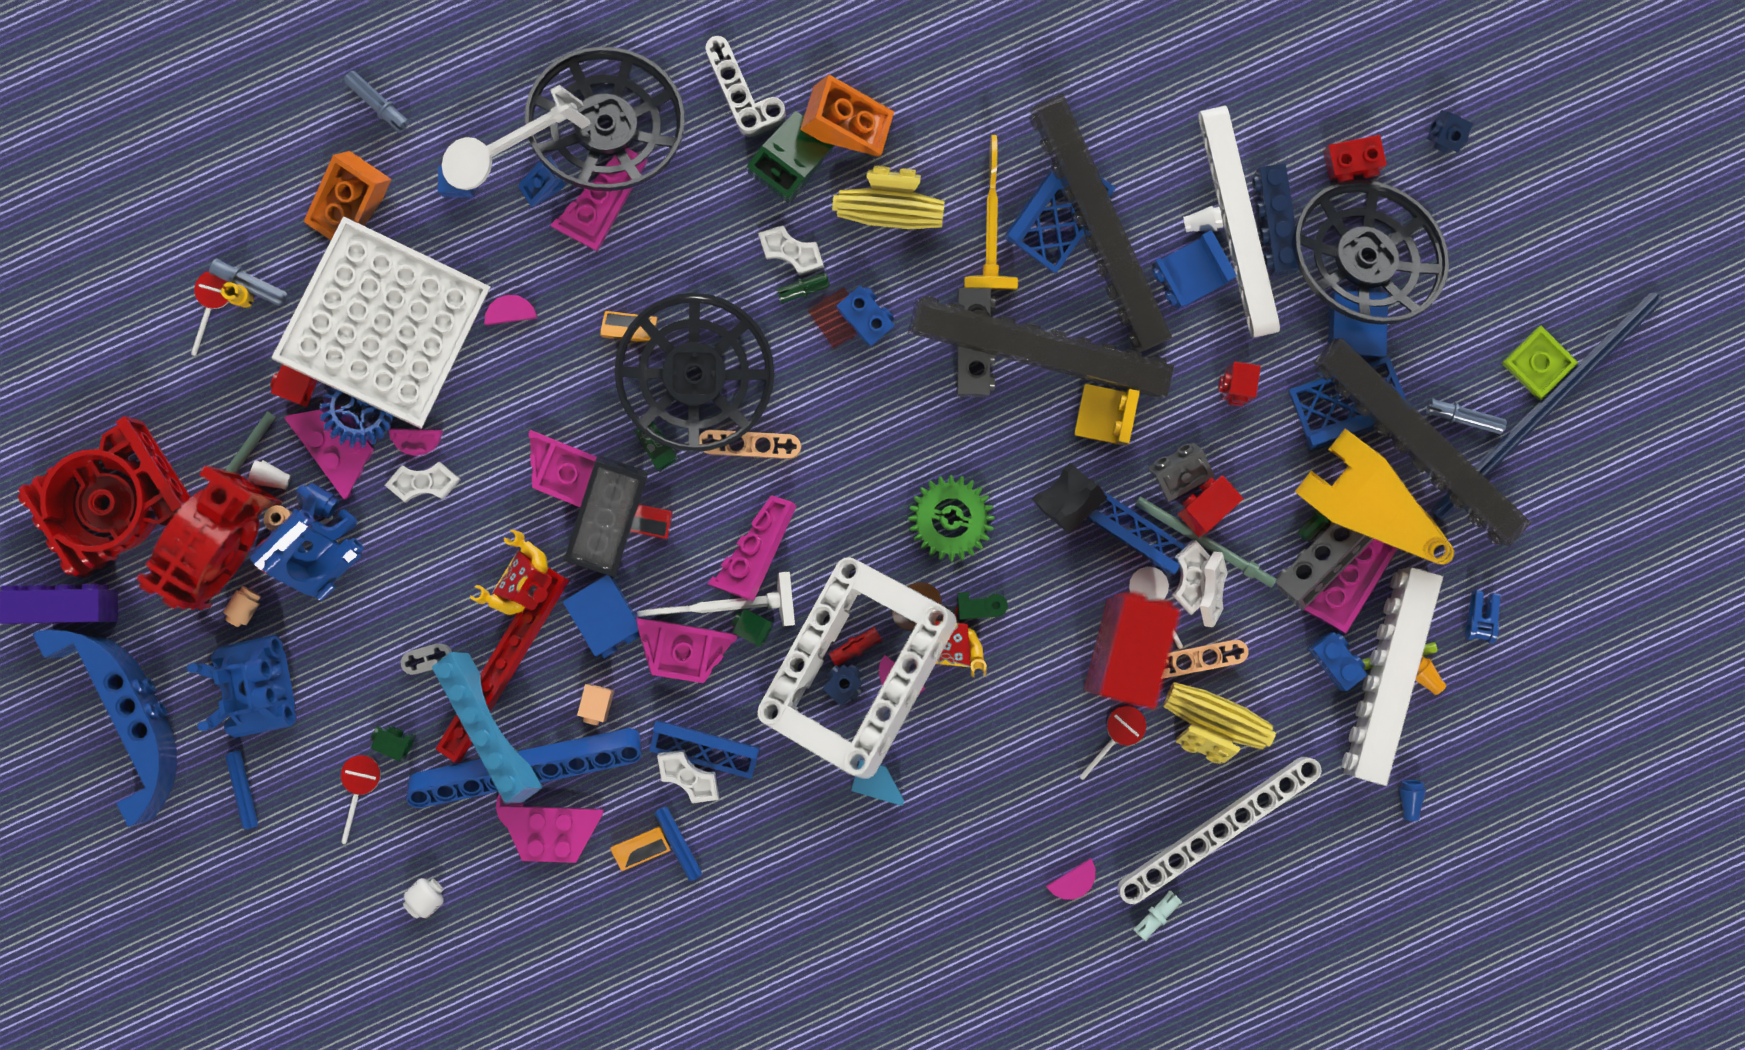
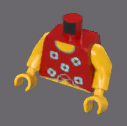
M510 529V531L515 534L514 541L504 537V542L510 546L520 547L521 550L516 552L492 592L494 595L491 596L489 591L479 585L474 587L481 591L480 597L475 598L470 595V598L478 604L489 603V607L507 615L520 613L524 609L533 611L538 603L543 602L547 598V589L552 582V577L547 572L546 555L529 541L525 542L522 532Z
M943 606L955 615L956 626L936 664L970 667L972 677H974V670L981 669L983 670V676H986L987 665L984 662L983 647L976 632L968 628V624L957 623L958 607ZM941 614V621H935L936 626L942 623L943 614Z

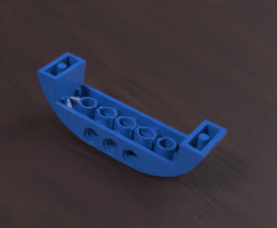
M41 630L33 633L44 658L67 657L78 651L145 786L144 789L116 804L128 827L153 820L170 795L177 769V748L174 735L166 718L167 710L162 702H158L154 694L156 689L150 678H146L139 664L125 649L104 636L77 630Z

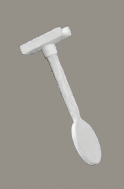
M558 85L551 89L557 106L551 108V111L488 146L476 138L465 137L456 140L448 147L443 156L442 171L445 179L457 189L470 190L477 188L486 180L491 171L492 157L548 126L556 122L560 123L566 119H569L581 129L591 124L590 120L577 111V109L584 106L582 101Z
M790 572L778 573L777 592L767 593V596L755 597L754 602L744 598L700 602L692 606L637 611V617L683 612L707 613L768 606V609L779 608L783 626L795 625Z

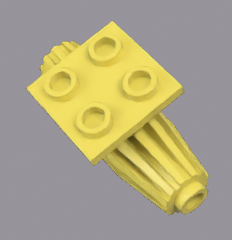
M874 166L873 170H868L867 179L871 188L840 190L839 195H834L832 211H837V217L866 225L902 229L942 227L945 201L915 193L914 191L920 184L921 175H916V170L900 168V173L889 172L890 167Z
M1173 683L1165 698L1163 707L1191 724L1177 737L1175 742L1181 744V747L1188 752H1199L1206 755V759L1217 764L1225 763L1236 755L1240 747L1233 745V742L1263 750L1265 746L1270 747L1275 738L1276 732L1272 731V724L1249 709L1209 691Z

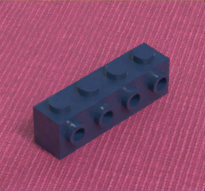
M1286 163L1262 166L1252 176V185L1254 191H1257L1256 211L1258 217H1261L1260 237L1262 243H1265L1266 253L1264 254L1266 269H1269V276L1296 273L1299 270L1294 253V232L1296 226Z

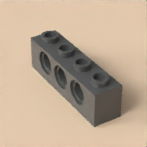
M959 288L957 397H989L990 390H995V375H990V364H995V348H990V338H995V322H990L991 312H995L996 297L991 296V288ZM972 311H980L984 316V320L980 323L971 321L969 314ZM972 337H980L984 342V346L980 349H973L969 344V340ZM972 363H979L982 365L984 372L979 376L972 375L969 371V366Z
M1333 523L1326 531L1323 530L1316 536L1314 543L1308 549H1304L1298 554L1296 561L1289 568H1285L1279 573L1275 581L1279 591L1303 611L1374 538ZM1342 535L1349 536L1348 539L1343 542L1337 541V539ZM1330 554L1328 559L1318 560L1321 555ZM1312 573L1309 578L1300 579L1302 574Z

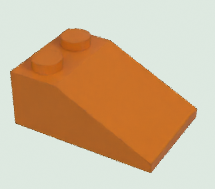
M828 74L813 86L800 130L821 142L879 157L884 149L894 111Z
M351 151L335 154L331 158L303 222L332 240L343 216L365 226L382 202L392 179Z

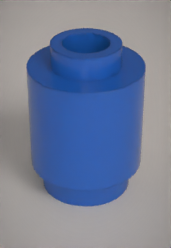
M310 483L308 486L303 485L316 497L314 514L320 518L326 517L329 519L337 509L339 500L335 499L334 494L313 483ZM297 494L298 506L302 507L304 499Z

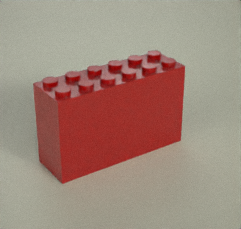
M1132 591L1124 594H1115L1114 597L1107 598L1083 691L1155 709L1181 611L1174 608L1175 603L1163 599L1146 601L1147 595Z

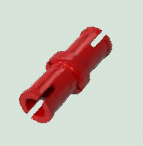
M873 626L863 634L855 638H849V642L828 654L835 666L839 667L855 656H862V652L883 640Z

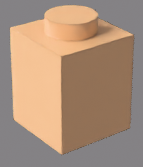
M585 684L577 716L584 717L583 722L592 725H599V721H607L614 690Z

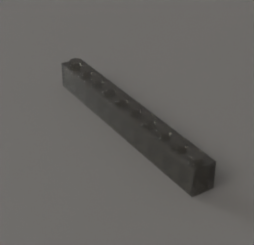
M1062 93L1034 106L1029 110L1031 113L1029 115L1030 123L1033 129L1038 130L1041 135L1040 145L1046 155H1050L1053 162L1051 164L1052 172L1055 178H1060L1063 184L1062 194L1068 204H1072L1075 211L1073 213L1074 221L1078 228L1082 227L1085 233L1084 243L1089 252L1093 251L1097 260L1095 262L1096 270L1101 277L1104 276L1107 282L1106 292L1111 301L1115 300L1119 309L1116 311L1120 323L1122 325L1125 324L1129 334L1127 338L1133 349L1136 348L1137 352H1142L1171 339L1170 331L1064 94Z
M923 296V299L919 298L914 304L908 329L909 334L1127 391L1129 389L1140 391L1139 394L1157 399L1168 396L1174 365L1167 364V360L1164 358L1151 357V359L1141 357L1142 353L1138 351L1126 350V353L1116 350L1117 346L1102 343L1101 346L1091 344L1092 340L1089 338L1066 337L1065 332L1059 330H1051V332L1042 331L1041 326L1032 323H1026L1023 326L1016 324V320L1010 317L1001 316L1000 319L990 317V313L983 310L970 312L964 310L965 307L957 303H949V306L938 303L939 299L930 296Z
M1342 338L1334 339L1313 361L1318 367L1316 372L1325 380H1332L1337 385L1335 390L1343 398L1347 399L1349 397L1356 404L1354 408L1359 414L1365 418L1369 416L1375 422L1373 427L1383 436L1387 434L1394 441L1392 445L1402 454L1407 453L1413 459L1411 464L1422 473L1425 471L1432 478L1429 481L1438 490L1442 491L1444 489L1450 495L1448 499L1458 509L1464 508L1469 513L1467 518L1475 526H1482L1488 532L1486 536L1491 542L1497 546L1499 544L1511 546L1530 526L1531 522Z

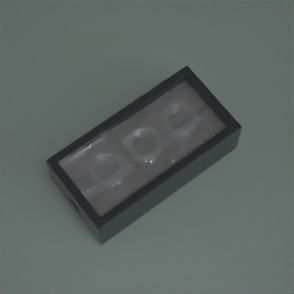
M600 455L597 456L566 551L565 562L613 577L616 576L649 471Z

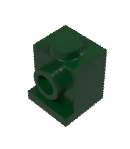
M389 725L388 728L377 726L370 738L373 741L370 748L399 762L404 761L416 735L408 734L403 736L404 731Z

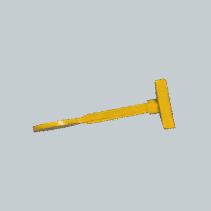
M991 135L990 189L987 197L986 264L983 265V275L964 278V288L1018 289V278L999 276V265H996L998 197L996 193L997 135Z

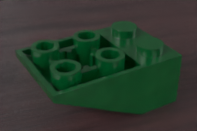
M797 111L762 145L746 166L748 174L788 204L792 203L835 147V145L821 142L800 130L804 116Z

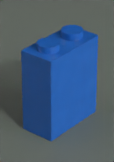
M1341 287L1348 293L1358 297V292L1354 291L1353 287ZM1369 288V299L1388 298V293L1380 292L1379 288ZM1335 291L1329 295L1340 305L1359 313L1358 304L1341 297ZM1388 306L1370 307V316L1388 317ZM1329 307V358L1379 360L1386 357L1387 324L1378 325L1360 322L1348 318Z
M606 575L562 601L595 657L602 655L606 658L617 651L616 646L623 641L629 644L640 637L636 624L637 616L613 576Z

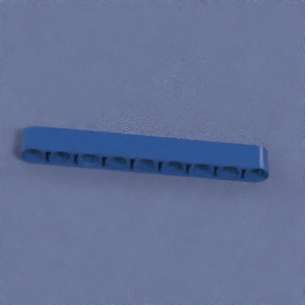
M628 728L517 752L530 764L539 782L543 783L636 763L641 758V739L638 731ZM478 759L412 774L408 779L406 799L410 806L424 808L499 791L483 761Z

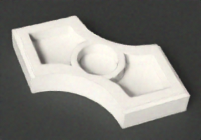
M783 225L758 233L766 259L778 258L789 262L797 270L799 276L824 269L816 242L803 243L793 239Z
M441 462L424 471H413L401 465L385 486L407 503L414 496L424 493L434 494L441 499H445L461 479Z
M1196 540L1191 541L1174 557L1178 564H1180L1181 577L1179 585L1172 595L1190 615L1200 608L1205 590L1204 568L1210 559V555Z
M1213 552L1204 568L1205 590L1200 610L1204 626L1214 627L1223 611V587L1228 573L1222 552Z
M685 750L658 753L661 781L673 782L681 786L688 793L692 803L719 799L715 772H707L695 767L687 758Z

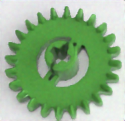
M953 475L949 476L948 483H945L943 478L939 476L937 486L930 480L928 482L930 490L928 491L920 487L923 497H913L918 506L909 507L910 510L916 513V515L908 517L909 521L916 522V525L910 527L909 530L918 531L919 533L914 538V541L923 540L924 542L920 549L923 550L929 546V556L938 551L940 561L944 558L945 554H948L951 562H953L955 554H958L959 558L964 560L965 551L974 556L973 546L983 549L979 540L989 541L990 538L984 532L994 530L992 526L987 524L988 521L995 519L994 516L987 515V512L992 510L994 506L984 505L989 496L980 497L979 494L983 488L979 487L973 490V480L964 485L963 476L959 478L957 483L954 482ZM956 499L964 503L969 509L971 518L964 517L962 510L957 506L950 505L942 511L936 510L935 507L941 501ZM951 511H954L955 517L959 518V521H954L952 525H949L948 519L944 518V515H949ZM932 518L939 520L942 527L947 530L953 531L960 526L967 527L968 530L955 538L945 537L936 531Z

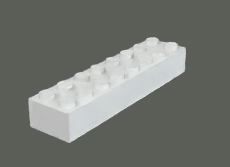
M1415 568L1399 569L1398 573H1394L1390 587L1393 588L1391 599L1388 598L1384 605L1385 621L1384 624H1380L1377 631L1378 647L1377 650H1373L1370 657V665H1373V668L1371 669L1370 676L1367 675L1363 683L1365 695L1363 701H1359L1356 708L1357 724L1356 727H1352L1349 734V742L1352 743L1349 753L1346 752L1342 760L1344 774L1387 786L1443 576Z

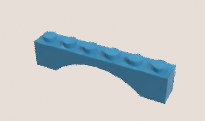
M450 652L433 665L432 669L504 802H524L539 791L542 786L530 764L510 745L493 720L483 696L481 674L470 654Z

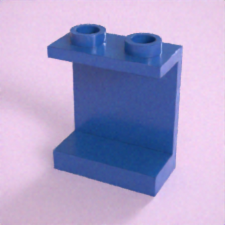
M1212 230L1163 259H1156L1152 264L1154 267L1152 273L1158 283H1163L1167 290L1165 292L1167 301L1171 306L1175 305L1177 310L1233 281L1237 277Z

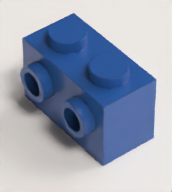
M860 285L836 305L835 308L870 348L895 326L892 322L895 318L886 307L881 309L875 301L878 298L869 287L864 289Z
M1327 632L1309 646L1307 650L1340 691H1348L1367 676V673L1363 670L1366 666L1356 654L1352 656L1347 649L1349 644L1341 634L1338 633L1336 635L1334 632Z

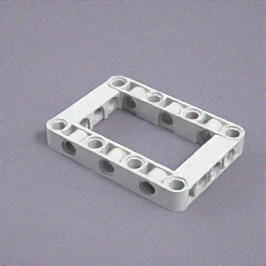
M847 557L840 560L759 705L758 717L760 721L847 773L863 779L872 777L878 770L956 626L955 615L942 605L854 558ZM856 568L855 575L849 578L850 571ZM862 593L917 624L851 743L842 738L838 733L821 726L819 722L799 713L796 706L806 688L809 689L824 662L822 659L831 642H835L850 614L848 612L857 595ZM830 614L829 622L823 625L824 618ZM943 614L942 623L936 626V618ZM804 661L803 669L798 672V665ZM917 662L916 670L910 674V665ZM778 708V715L772 719L773 711ZM890 709V718L884 722L883 715ZM863 757L864 765L858 770L857 763Z

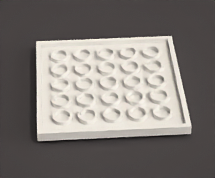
M343 216L272 356V360L422 429L485 301L490 286Z

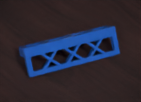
M1105 493L1108 497L1106 501L1112 505L1113 515L1106 516L1095 509L1086 519L1170 575L1175 574L1180 564H1178L1176 559L1173 561L1164 555L1162 546L1173 544L1181 551L1186 546ZM1116 507L1123 511V513L1117 514ZM1129 515L1132 517L1135 529L1127 530L1119 525L1118 516ZM1138 522L1146 527L1139 528ZM1150 529L1155 532L1157 544L1149 545L1143 541L1140 531ZM1160 536L1168 542L1161 543Z
M660 720L655 721L650 752H671L677 747L679 750H683L682 744L687 741L698 744L702 752L693 757L687 755L691 763L752 779L760 747ZM660 733L671 736L676 744L668 750L656 747ZM677 738L683 739V741L679 743ZM713 748L723 750L727 759L719 764L713 763L706 752ZM704 755L706 760H702L697 757ZM739 755L752 758L748 772L737 769L732 759ZM729 761L732 767L724 766L723 764Z

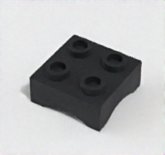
M1069 463L1063 469L1058 480L1048 489L1037 493L1032 500L1045 515L1070 534L1108 497L1097 483L1087 478L1074 465Z

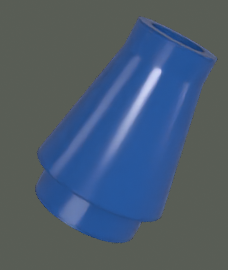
M1403 780L1402 786L1399 787L1403 819L1418 821L1420 820V812L1426 793L1424 782Z

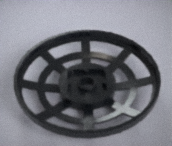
M616 47L585 48L559 58L548 66L536 79L529 92L525 106V125L534 121L536 106L549 112L551 108L557 106L555 102L540 95L547 84L567 68L570 69L576 82L568 86L566 90L571 94L580 90L585 99L582 102L584 106L577 109V111L590 120L591 124L581 129L573 123L574 134L560 138L558 123L556 122L550 125L553 140L538 144L535 134L528 137L530 145L540 162L563 181L594 191L624 190L641 185L654 178L674 158L684 133L682 99L677 87L668 74L646 57ZM599 59L622 62L618 76L594 75L585 77L579 63ZM632 65L652 75L664 87L665 91L651 98L641 86L628 80ZM597 84L615 85L612 94L594 95L590 88L591 85ZM625 88L639 96L644 103L632 108L622 98ZM670 99L676 114L675 137L660 135L661 120L657 107ZM650 112L653 122L652 134L637 130V118ZM602 120H609L612 122V126L604 129L598 123ZM633 140L647 143L645 149L632 160L625 151ZM580 143L590 152L586 161L583 162L572 155L566 147ZM656 145L671 147L667 156L652 171L642 176L635 167L651 154ZM558 150L570 163L582 169L578 178L571 177L557 169L548 161L543 153ZM600 154H615L621 163L620 165L609 167L596 166ZM626 171L631 178L630 181L614 184L588 182L592 173L613 174Z
M1349 180L1333 184L1321 190L1309 201L1296 223L1294 253L1304 280L1325 304L1348 318L1378 325L1397 324L1408 321L1429 308L1440 295L1446 283L1449 257L1445 238L1438 224L1419 202L1392 186L1368 180ZM1345 193H1368L1365 208H1349L1336 212L1329 199ZM1378 196L1397 203L1410 212L1415 219L1403 227L1392 217L1376 211ZM1321 205L1328 219L1321 225L1314 240L1301 233L1307 217L1314 208ZM1364 217L1363 227L1348 230L1342 219ZM1374 220L1387 225L1396 233L1388 237L1383 232L1374 228ZM1331 226L1335 228L1341 237L1336 247L1322 243L1326 232ZM1421 227L1425 229L1433 244L1437 264L1420 263L1419 251L1411 235ZM1402 241L1409 251L1411 262L1399 261L1396 245ZM1300 245L1314 251L1315 263L1323 279L1315 282L1303 260ZM1361 253L1369 254L1373 261L1368 262L1364 260ZM1322 254L1334 257L1339 270L1329 275L1323 264ZM1396 271L1410 273L1409 280L1402 290L1390 280ZM1420 274H1436L1432 290L1422 304L1418 305L1407 296L1415 287ZM1346 278L1351 283L1358 285V297L1348 293L1337 283ZM1382 286L1391 295V297L1385 299L1371 300L1369 299V288ZM1331 288L1341 297L1358 304L1359 313L1340 305L1329 297L1324 290ZM1397 302L1410 311L1398 317L1370 316V307H1384Z
M677 294L650 305L628 326L620 341L615 360L616 389L627 416L650 439L663 446L680 451H711L725 447L738 440L751 430L761 418L773 390V356L761 328L740 307L726 299L710 294ZM689 303V319L673 322L661 330H658L648 319L667 307ZM700 303L722 308L736 316L740 322L729 332L716 323L701 320ZM641 326L651 339L642 352L639 367L623 366L627 346L634 333ZM689 328V342L683 343L676 348L665 338L666 335L676 330ZM704 328L713 331L723 339L712 348L707 344L699 342V329ZM747 329L751 331L760 346L765 369L749 370L746 354L741 344L737 341ZM658 345L667 354L663 368H647L650 354L654 347ZM730 346L738 357L741 370H726L721 355ZM690 367L700 369L702 376L698 381L688 379L686 372ZM623 377L639 378L642 395L650 407L641 418L633 411L627 399ZM647 379L663 380L667 393L657 403L649 391ZM727 380H741L738 393L730 404L720 394L724 383ZM749 380H765L760 403L754 414L747 420L737 408L746 395ZM675 400L681 404L688 405V421L676 418L664 410ZM713 401L723 411L713 418L699 421L700 405ZM659 416L672 425L687 428L689 444L666 439L647 426ZM728 417L740 427L735 433L721 440L699 444V429L717 425Z

